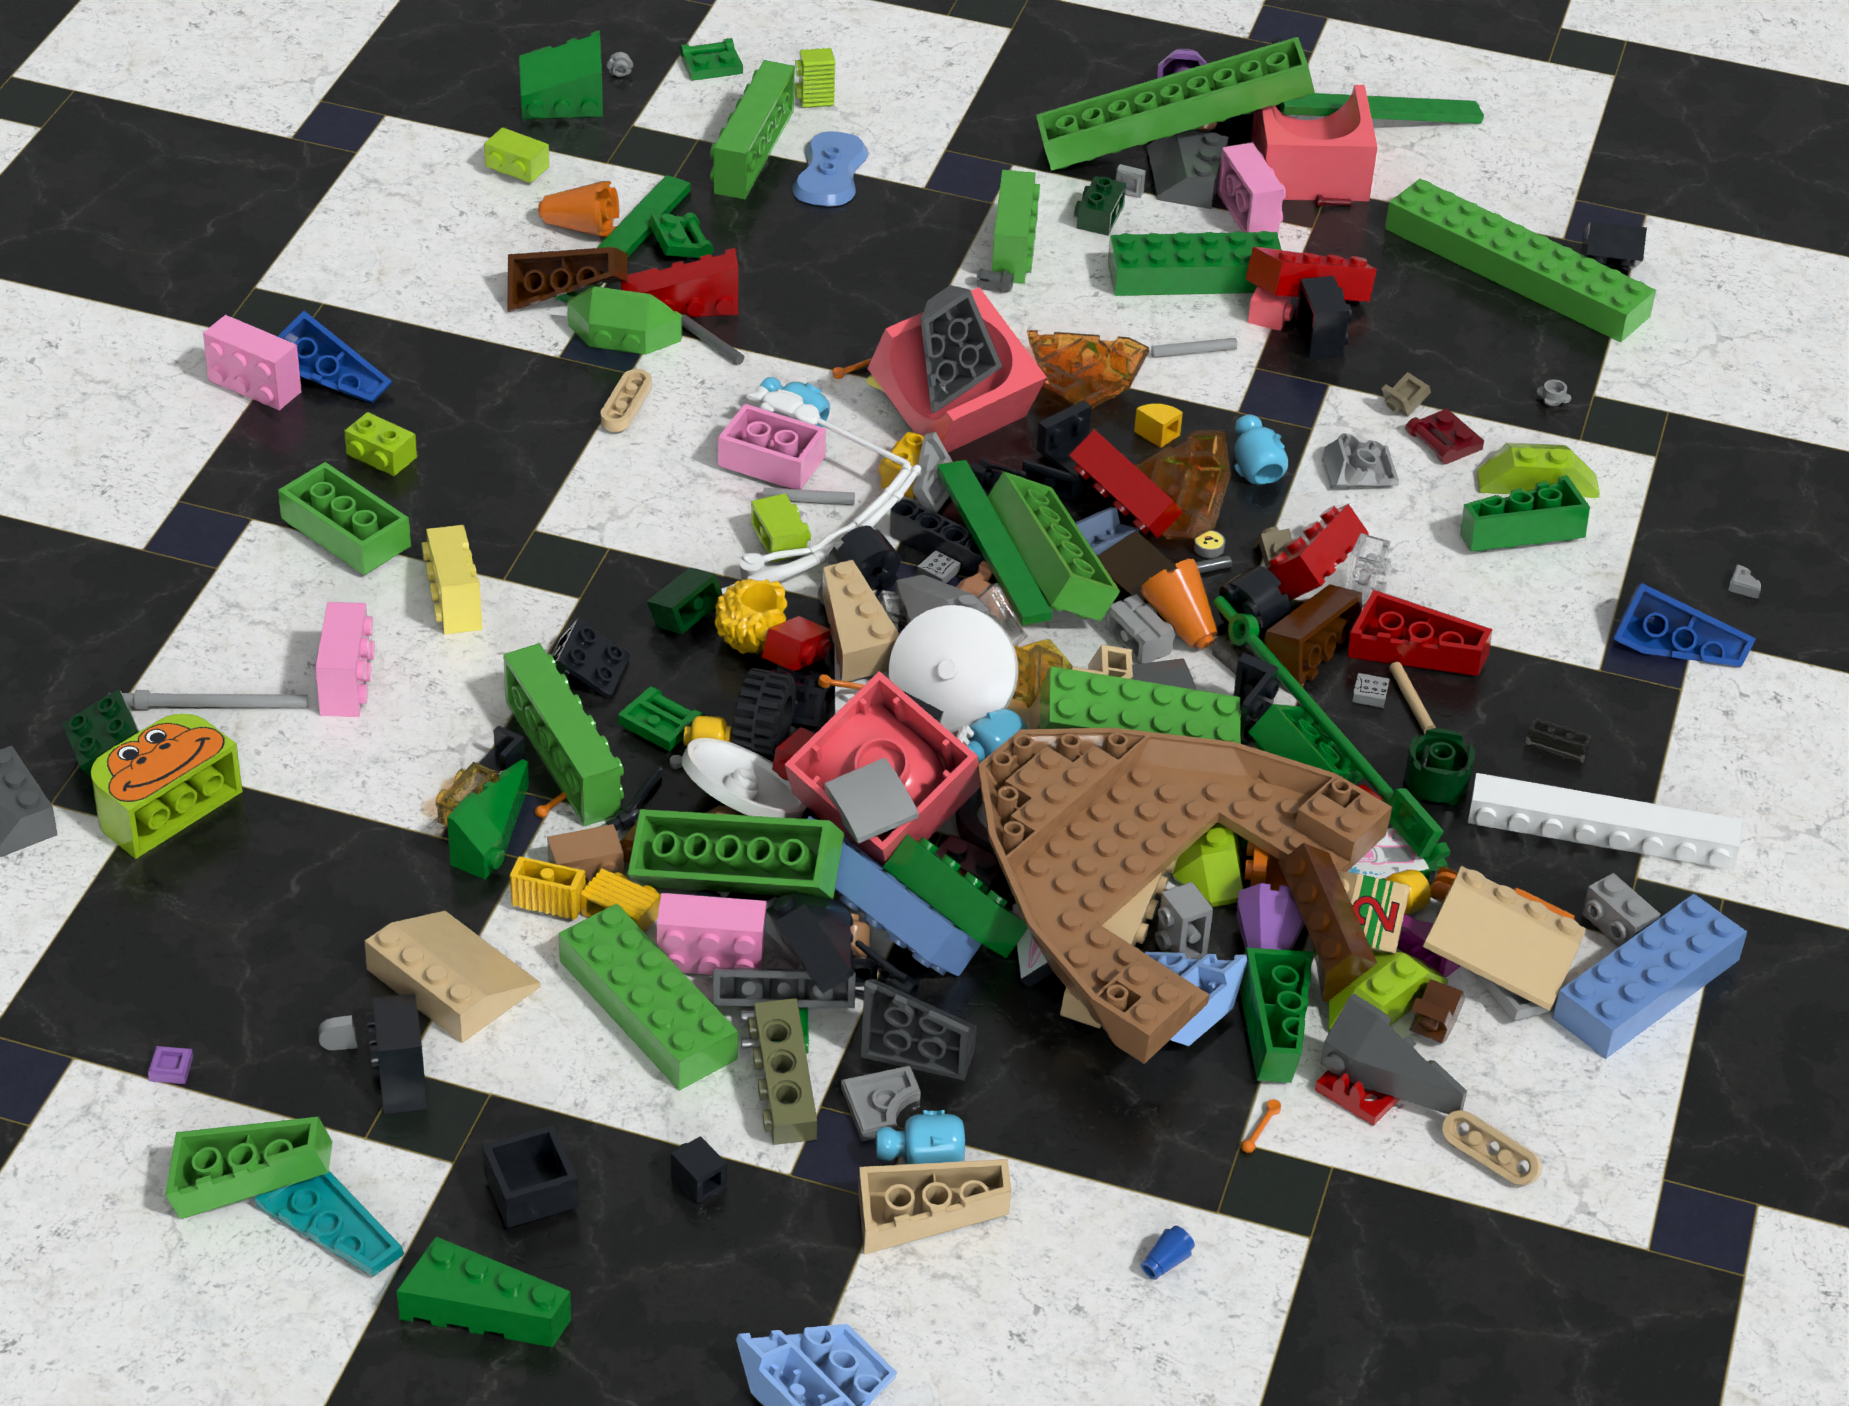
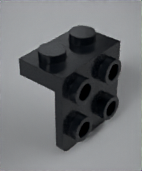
M1243 653L1237 662L1233 696L1240 697L1241 744L1247 746L1250 741H1256L1249 734V731L1274 703L1280 683L1277 681L1278 667L1246 653Z

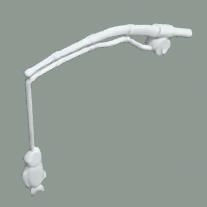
M757 386L755 393L746 394L745 397L752 401H763L760 405L761 409L773 411L809 424H819L902 465L901 471L867 509L847 526L825 536L817 545L814 544L808 548L772 552L763 556L757 553H748L742 556L739 562L742 580L750 578L756 581H764L768 579L771 583L773 581H781L826 563L833 547L838 550L844 542L841 540L827 549H822L840 535L865 525L873 528L904 497L909 486L919 476L921 467L919 465L911 466L910 462L821 419L819 410L812 404H804L803 398L800 395L781 389L769 392L766 388ZM808 555L791 563L765 570L766 562L779 558ZM729 586L721 589L723 594H725Z

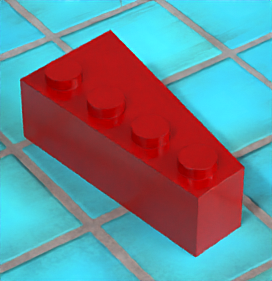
M1253 246L1246 280L1275 296L1298 297L1300 279L1334 276L1338 287L1343 289L1344 300L1370 302L1377 269L1368 265L1367 259L1357 256L1344 259L1337 255L1321 256L1312 253H1299Z
M1373 590L1350 631L1348 658L1390 664L1400 662L1404 666L1478 676L1489 656L1493 629Z

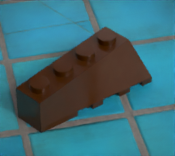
M615 247L508 254L507 311L512 312L590 285L627 282L628 253Z
M1329 584L1266 631L1264 644L1301 686L1306 680L1313 681L1318 674L1316 667L1321 661L1328 662L1334 655L1333 652L1336 644H1343L1350 636V631L1362 611V592Z
M1302 843L1282 859L1279 865L1312 939L1322 1001L1328 1002L1376 965L1377 961L1330 854Z

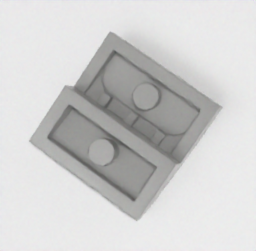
M886 758L824 783L826 795L841 813L842 824L858 844L919 818V812L908 791Z

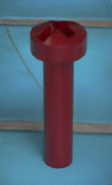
M1317 195L1315 204L1316 207H1322V205L1351 206V199L1323 198L1322 195Z

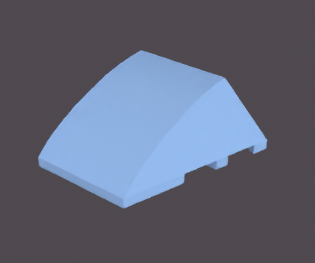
M1145 952L1154 960L1210 994L1208 1004L1170 1040L1190 1046L1233 1009L1248 961L1246 955H1235L1234 960H1217L1216 954H1206L1202 959H1186L1185 953Z
M848 1324L806 1327L803 1333L785 1335L781 1330L771 1331L769 1337L751 1338L750 1333L738 1334L736 1338L750 1391L763 1406H869L895 1379L897 1374Z

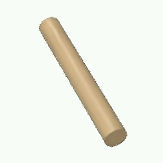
M1392 663L1389 669L1424 734L1426 730L1436 728L1401 663Z

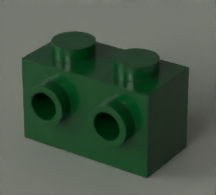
M1095 176L1090 186H1085L1082 201L1078 200L1076 203L1074 217H1078L1077 229L1109 236L1125 205L1126 183L1111 180L1107 177Z
M689 567L647 600L656 627L683 634L715 608L718 597L723 595L715 573Z

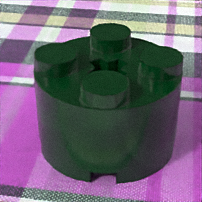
M1448 729L1426 730L1425 735L1418 738L1417 734L1410 742L1404 779L1409 792L1415 799L1445 802L1450 805L1459 803L1461 797L1469 789L1475 760L1474 747L1471 743L1468 746L1462 741L1463 736Z

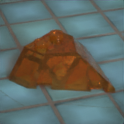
M1027 330V337L1035 362L1047 377L1043 387L1073 405L1084 400L1092 406L1091 410L1128 390L1149 354L1148 346L1130 337L1118 336L1114 341L1100 340V335L1054 332L1053 335H1039L1038 330Z
M1196 430L1187 435L1188 440L1175 448L1168 446L1135 465L1183 511L1162 534L1167 539H1195L1216 527L1231 476L1226 435L1223 430Z

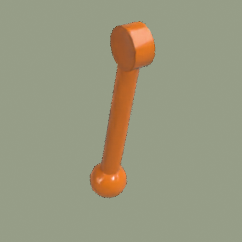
M872 358L845 368L836 367L833 369V377L841 379L844 377V374L869 365Z
M821 675L818 679V684L823 688H829L831 685L860 690L865 685L834 680L828 675Z
M562 792L544 806H537L535 815L539 818L546 817L550 809L566 798L565 793Z
M1275 1099L1268 1101L1267 1112L1250 1138L1244 1140L1241 1144L1243 1152L1252 1153L1255 1150V1142L1271 1117L1280 1113V1101Z

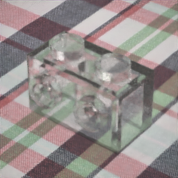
M1360 533L1350 554L1345 588L1362 592V608H1364L1373 590L1386 593L1387 582H1384V578L1387 577L1391 565V559L1388 558L1391 541Z

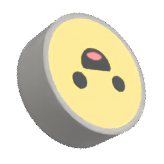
M1204 530L1196 534L1194 551L1201 557L1216 558L1224 552L1225 538L1219 532Z

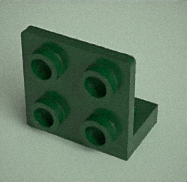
M119 689L62 723L79 766L91 780V768L96 759L139 732L125 697Z

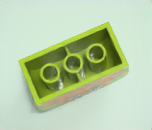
M174 714L156 721L96 759L91 768L99 826L106 836L135 859L243 792L237 743L204 718L193 714Z

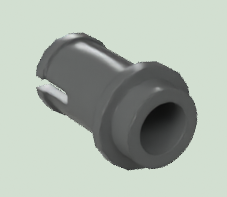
M980 268L977 278H980V280H977V287L1001 289L1004 293L1006 290H1012L1014 274L1009 273L1008 270L997 272Z

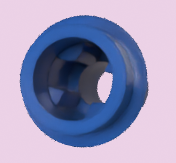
M1176 1225L1171 1229H1164L1145 1257V1260L1141 1263L1142 1270L1150 1278L1157 1280L1160 1276L1191 1257V1250L1195 1247L1192 1237L1183 1228Z

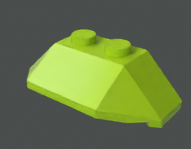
M1505 443L1477 470L1479 493L1510 494L1512 490L1519 488L1526 492L1535 489L1537 483L1547 481L1551 485L1558 483V477L1568 475L1583 497L1599 498L1600 495L1596 473L1566 445Z
M1217 822L1178 857L1172 874L1174 880L1181 885L1193 882L1211 907L1237 903L1239 891L1244 889L1239 835Z
M1372 951L1377 964L1328 1001V1032H1330L1347 1000L1353 993L1383 1011L1392 1020L1388 1024L1391 1026L1411 1011L1416 997L1422 999L1430 979L1445 985L1448 984V979L1423 960L1401 952L1393 954Z

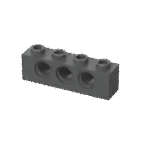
M714 968L713 1005L754 1006V1003L797 998L798 1007L855 1008L856 972L854 970L852 977L822 994L804 969Z

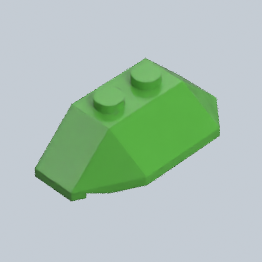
M593 286L576 297L569 298L567 302L568 326L589 347L647 355L682 340V315L670 309L665 303L651 294Z

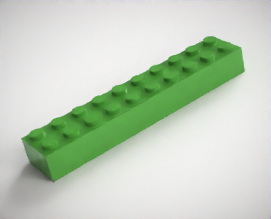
M1295 37L1043 112L1036 116L1052 171L1059 168H1067L1072 164L1082 161H1091L1096 157L1109 153H1118L1123 149L1144 145L1163 137L1168 138L1180 132L1195 130L1207 124L1222 122L1234 116L1249 114L1254 110L1276 106L1281 102L1291 99L1303 98L1308 94L1315 93L1301 43L1299 38Z
M1418 179L1389 202L1386 230L1616 341L1622 342L1651 317L1656 289L1647 286L1641 281L1632 279L1618 270L1598 263L1592 258L1579 254L1569 247L1562 246L1546 236L1539 235L1522 225L1511 222L1499 214L1492 213L1476 203L1469 202L1450 191L1441 189L1429 181Z

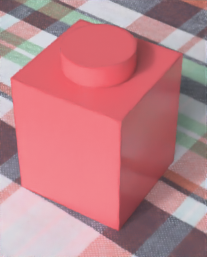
M1258 286L1250 300L1248 323L1281 331L1285 322L1290 321L1293 315L1294 305L1290 304L1291 297L1275 296Z

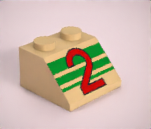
M1337 871L1372 951L1396 954L1410 886L1363 874Z

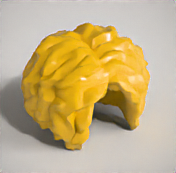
M747 578L741 582L736 581L734 586H729L725 594L718 597L715 606L717 634L723 637L724 642L729 644L732 649L738 650L741 654H762L769 628L786 621V616L783 613L787 607L784 587L779 581L770 583L768 579L756 581Z

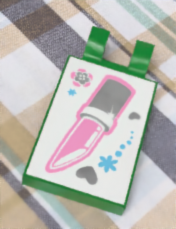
M1388 827L1386 836L1348 872L1385 880L1387 876L1393 873L1414 869L1421 872L1428 880L1430 879L1431 871H1438L1440 867L1448 868L1444 857L1450 856V849L1446 842L1438 843L1429 857H1419L1393 827Z

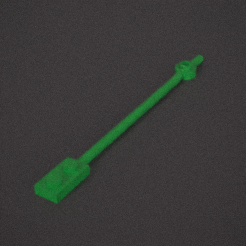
M1218 596L1213 601V605L1229 622L1228 634L1230 640L1235 645L1250 646L1262 661L1278 667L1277 678L1383 800L1392 806L1389 820L1392 827L1419 857H1429L1444 832L1442 828L1406 788L1396 789L1395 792L1258 637L1259 624L1257 619L1252 614H1238L1223 596Z

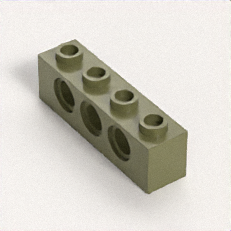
M797 998L754 1003V1017L748 1018V1030L750 1039H757L758 1048H753V1062L755 1070L761 1069L763 1077L758 1079L757 1083L760 1101L766 1100L768 1108L767 1110H762L765 1132L771 1131L773 1145L817 1140L818 1121ZM779 1039V1040H782V1041H781V1042H772L771 1040ZM777 1070H786V1071H788V1072H786V1073H778V1072H776V1071H777ZM788 1100V1101H791V1102H793V1103H791V1104H783V1103H781V1101Z

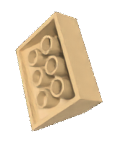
M1461 866L1441 904L1423 947L1550 1011L1577 953L1586 928L1580 926L1572 918L1562 917L1548 910L1540 902L1530 901L1516 894L1508 886L1499 885L1485 878L1483 874L1476 870H1469Z
M446 911L392 922L364 941L367 970L399 995L415 993L417 1009L461 1043L468 1040L540 988V982Z

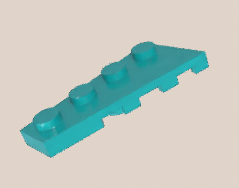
M330 1171L314 1178L260 1194L254 1198L259 1209L373 1277L404 1255L402 1246Z

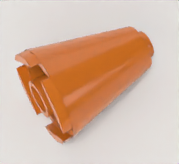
M600 181L546 195L539 202L538 213L546 224L600 237H608L617 227L613 226L614 218H619L617 190L615 187L609 186L612 182Z
M1187 559L1176 563L1177 569L1168 572L1164 569L1151 577L1141 586L1142 590L1140 592L1157 613L1172 625L1174 631L1190 648L1197 647L1198 650H1202L1215 642L1213 637L1218 632L1198 565L1194 559Z

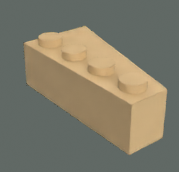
M853 560L823 567L822 596L828 623H830L832 629L831 637L835 644L841 681L848 682L875 675L879 671L881 673L889 671L891 652L900 634Z
M1008 1159L859 1167L858 1195L864 1255L1009 1215L1011 1182Z

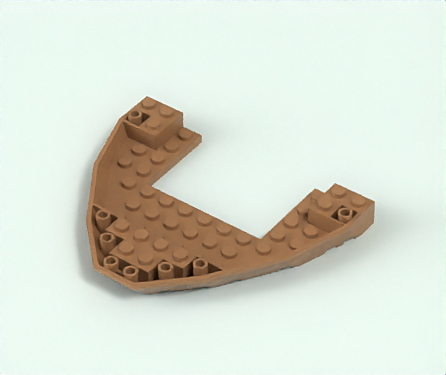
M1020 729L978 765L988 838L1029 932L1052 971L1073 996L1080 1000L1087 1008L1090 1016L1103 1027L1111 1041L1143 1064L1208 1004L1210 994L1110 932L1102 925L1217 822L1279 860L1284 859L1302 843H1306L1328 852L1337 871L1348 872L1386 836L1392 806L1336 773L1236 742L1130 729Z

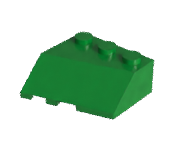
M600 30L592 32L591 36L577 40V37L569 39L566 44L554 48L547 46L519 55L522 119L603 117Z
M1272 704L1249 731V734L1256 740L1254 744L1259 750L1336 773L1353 784L1363 779V775L1303 707Z

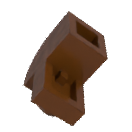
M1430 979L1422 999L1417 997L1411 1009L1414 1019L1409 1031L1442 1044L1445 1043L1465 1001L1463 991Z

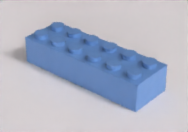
M844 836L835 892L841 896L840 900L851 909L859 910L865 915L864 919L879 930L882 928L889 934L888 938L903 949L906 947L913 952L912 957L927 968L931 967L942 975L948 971L959 977L982 944L961 930Z
M1692 894L1560 989L1553 1019L1607 1059L1739 961L1747 931L1700 897Z

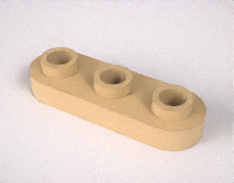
M632 369L623 374L601 410V425L603 428L611 432H621L630 426L652 389L650 373L642 369Z
M1457 1110L1451 1112L1445 1118L1442 1126L1445 1139L1508 1181L1517 1185H1530L1540 1177L1542 1163L1534 1151L1475 1114ZM1466 1122L1469 1126V1131L1465 1136H1462L1459 1128L1461 1124ZM1496 1141L1499 1145V1150L1495 1155H1492L1489 1146L1492 1142ZM1526 1160L1529 1163V1170L1527 1173L1522 1174L1519 1166L1522 1161Z

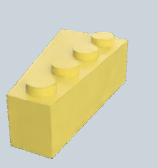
M464 525L426 529L427 542H422L421 545L423 560L430 561L425 563L427 580L434 581L430 583L432 602L438 601V603L434 604L436 622H442L444 635L482 630L479 578L476 577V567L473 564Z

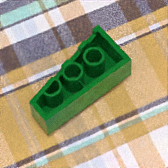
M1565 475L1558 477V483L1549 485L1547 481L1537 483L1535 489L1525 492L1519 488L1512 490L1510 495L1505 498L1494 495L1464 504L1460 535L1470 551H1486L1487 549L1502 547L1513 548L1528 544L1540 545L1545 542L1571 541L1573 539L1586 538L1590 506L1569 476Z

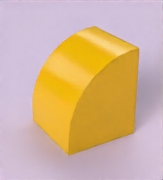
M1165 404L1140 406L1136 409L1134 432L1162 448L1180 436L1183 412Z

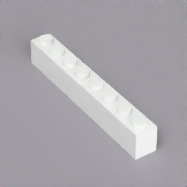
M1476 773L1468 823L1734 870L1740 848L1742 819Z

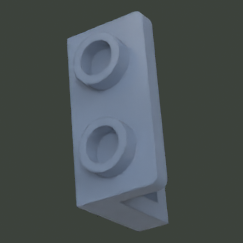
M1109 507L1076 522L1079 530L1097 556L1134 531L1139 533V528L1120 524L1118 511L1115 507Z

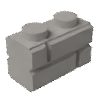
M1137 594L1124 599L1123 602L1113 603L1107 611L1105 628L1126 649H1132V655L1140 663L1153 662L1156 658L1160 659L1171 653L1175 637L1172 625L1167 621L1164 622L1156 614L1155 609L1149 603L1146 604Z

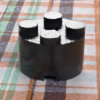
M865 525L851 530L841 538L844 543L838 550L833 547L829 554L828 566L853 560L872 591L879 588L889 589L898 579L896 573L901 563L900 555L877 528L874 530L871 526Z
M1256 565L1253 568L1246 569L1219 589V596H1223L1238 614H1252L1257 619L1259 624L1258 637L1290 614L1288 595L1286 593L1282 596L1278 589L1281 582L1271 571L1263 566ZM1219 612V615H1220L1221 619L1223 620V622H1225L1226 624L1229 625V622H1228V621L1225 619V617Z

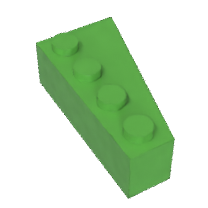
M319 1117L176 1132L165 1196L179 1218L184 1219L326 1174L329 1171L332 1140Z

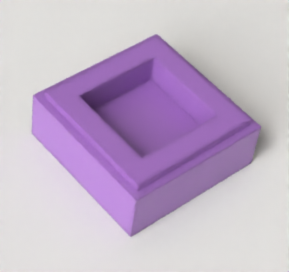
M156 1046L148 1071L149 1081L185 1084L193 1060L192 1049Z

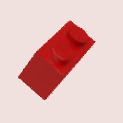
M800 616L777 624L768 630L762 658L797 671L827 656L831 647L829 638L832 629Z

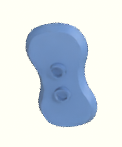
M828 131L815 135L805 149L808 162L807 168L792 184V193L797 199L813 205H843L855 196L856 187L853 176L856 169L868 158V149L859 137L852 134Z

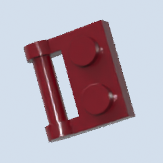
M1448 409L1422 419L1414 417L1408 421L1405 430L1411 436H1417L1437 453V458L1443 464H1449L1483 450L1484 440Z

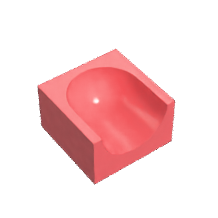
M1354 85L1348 101L1338 111L1316 120L1291 118L1283 115L1275 106L1254 110L1251 142L1263 154L1268 166L1274 170L1276 178L1284 185L1286 190L1285 200L1315 201L1317 195H1322L1323 198L1370 201L1377 142L1365 85Z
M980 287L971 290V293L1001 361L1002 368L936 413H932L921 327L923 312L886 328L867 368L913 432L925 436L927 433L936 432L947 453L1027 416L1047 378Z
M880 671L785 763L792 794L821 820H829L844 832L846 838L882 866L886 864L907 834L918 841L922 836L929 839L980 788L978 755ZM886 758L908 791L919 812V818L858 844L842 824L841 813L826 795L824 783Z

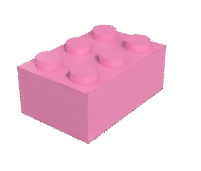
M1253 143L1222 147L1217 194L1242 232L1269 231L1277 232L1278 234L1279 225L1283 221L1282 202L1286 198L1284 185L1276 178L1274 170L1268 166L1263 154L1257 150Z
M224 315L203 332L209 381L279 411L301 393L296 344L227 315Z
M744 404L718 437V466L790 489L802 490L826 457V428L748 404Z
M327 602L315 667L320 716L360 717L361 704H367L368 685L365 682L371 681L372 666L369 660H374L375 641L369 640V636L373 634V617L367 616L366 603Z
M661 893L657 919V946L683 973L711 976L713 975L714 968L763 969L766 901Z

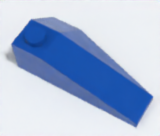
M305 311L277 336L297 345L301 377L371 404L392 384L388 377Z
M1640 583L1637 585L1622 615L1613 640L1643 654L1742 667L1756 638Z

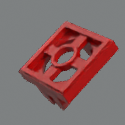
M1327 1070L1316 1081L1315 1085L1317 1092L1373 1126L1400 1100L1399 1098L1374 1090L1365 1092L1363 1084L1359 1081L1356 1084L1350 1083L1349 1075L1346 1073L1340 1077ZM1367 1099H1376L1374 1101H1366Z

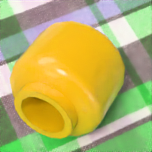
M696 716L691 726H685L684 746H688L692 740L699 738H713L732 743V726H727L726 720L722 717Z
M1406 869L1385 878L1388 881L1410 886L1404 914L1411 915L1420 912L1430 903L1431 887L1421 872L1414 869Z

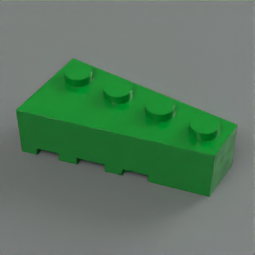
M907 834L883 868L974 940L1007 958L1028 929L1024 919L1005 905L1008 901L993 890H990L988 893L982 889L984 883L970 872L964 875L958 871L961 865L946 854L942 858L937 855L936 851L939 848L922 836L918 841Z
M1246 947L1244 955L1247 956L1248 961L1239 989L1257 1081L1292 1083L1302 1055L1306 1022L1305 1014L1308 1006V988L1311 981V965L1314 952Z
M435 1237L397 1290L400 1320L413 1322L414 1318L431 1320V1325L447 1328L448 1324L469 1327V1332L482 1335H484V1332L489 1331L504 1334V1339L553 1347L571 1321L570 1291L439 1237Z

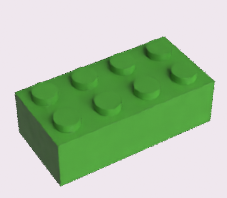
M1002 170L994 230L992 271L1004 272V270H1008L1009 273L1014 274L1013 283L1025 284L1026 273L1032 272L1040 184H1035L1036 172Z
M326 462L278 490L281 519L363 575H366L411 547L409 517Z

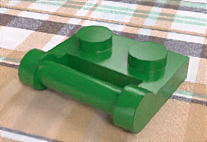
M732 38L723 39V42L704 45H680V56L692 81L743 74V64L734 48Z
M687 213L683 217L671 214H651L648 224L665 255L700 258L701 256L714 253V247L709 240H706L699 227V219L694 213ZM685 231L690 232L695 243H691Z
M651 686L618 714V724L670 752L684 739L685 726H691L696 716L706 715L696 709L691 711L663 696L662 691Z

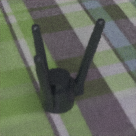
M984 456L976 459L970 466L987 497L989 493L984 487L995 486L1001 476L998 470L1020 477L1026 476L1025 471L990 461Z
M860 940L855 942V946L867 955L866 959L874 960L878 963V968L889 975L884 984L912 997H916L920 987L919 981L898 970ZM855 989V996L864 998V990Z

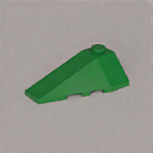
M521 759L503 771L496 783L491 781L485 783L481 793L471 792L449 814L447 822L451 866L485 880L494 869H498L502 865L529 786L528 761Z

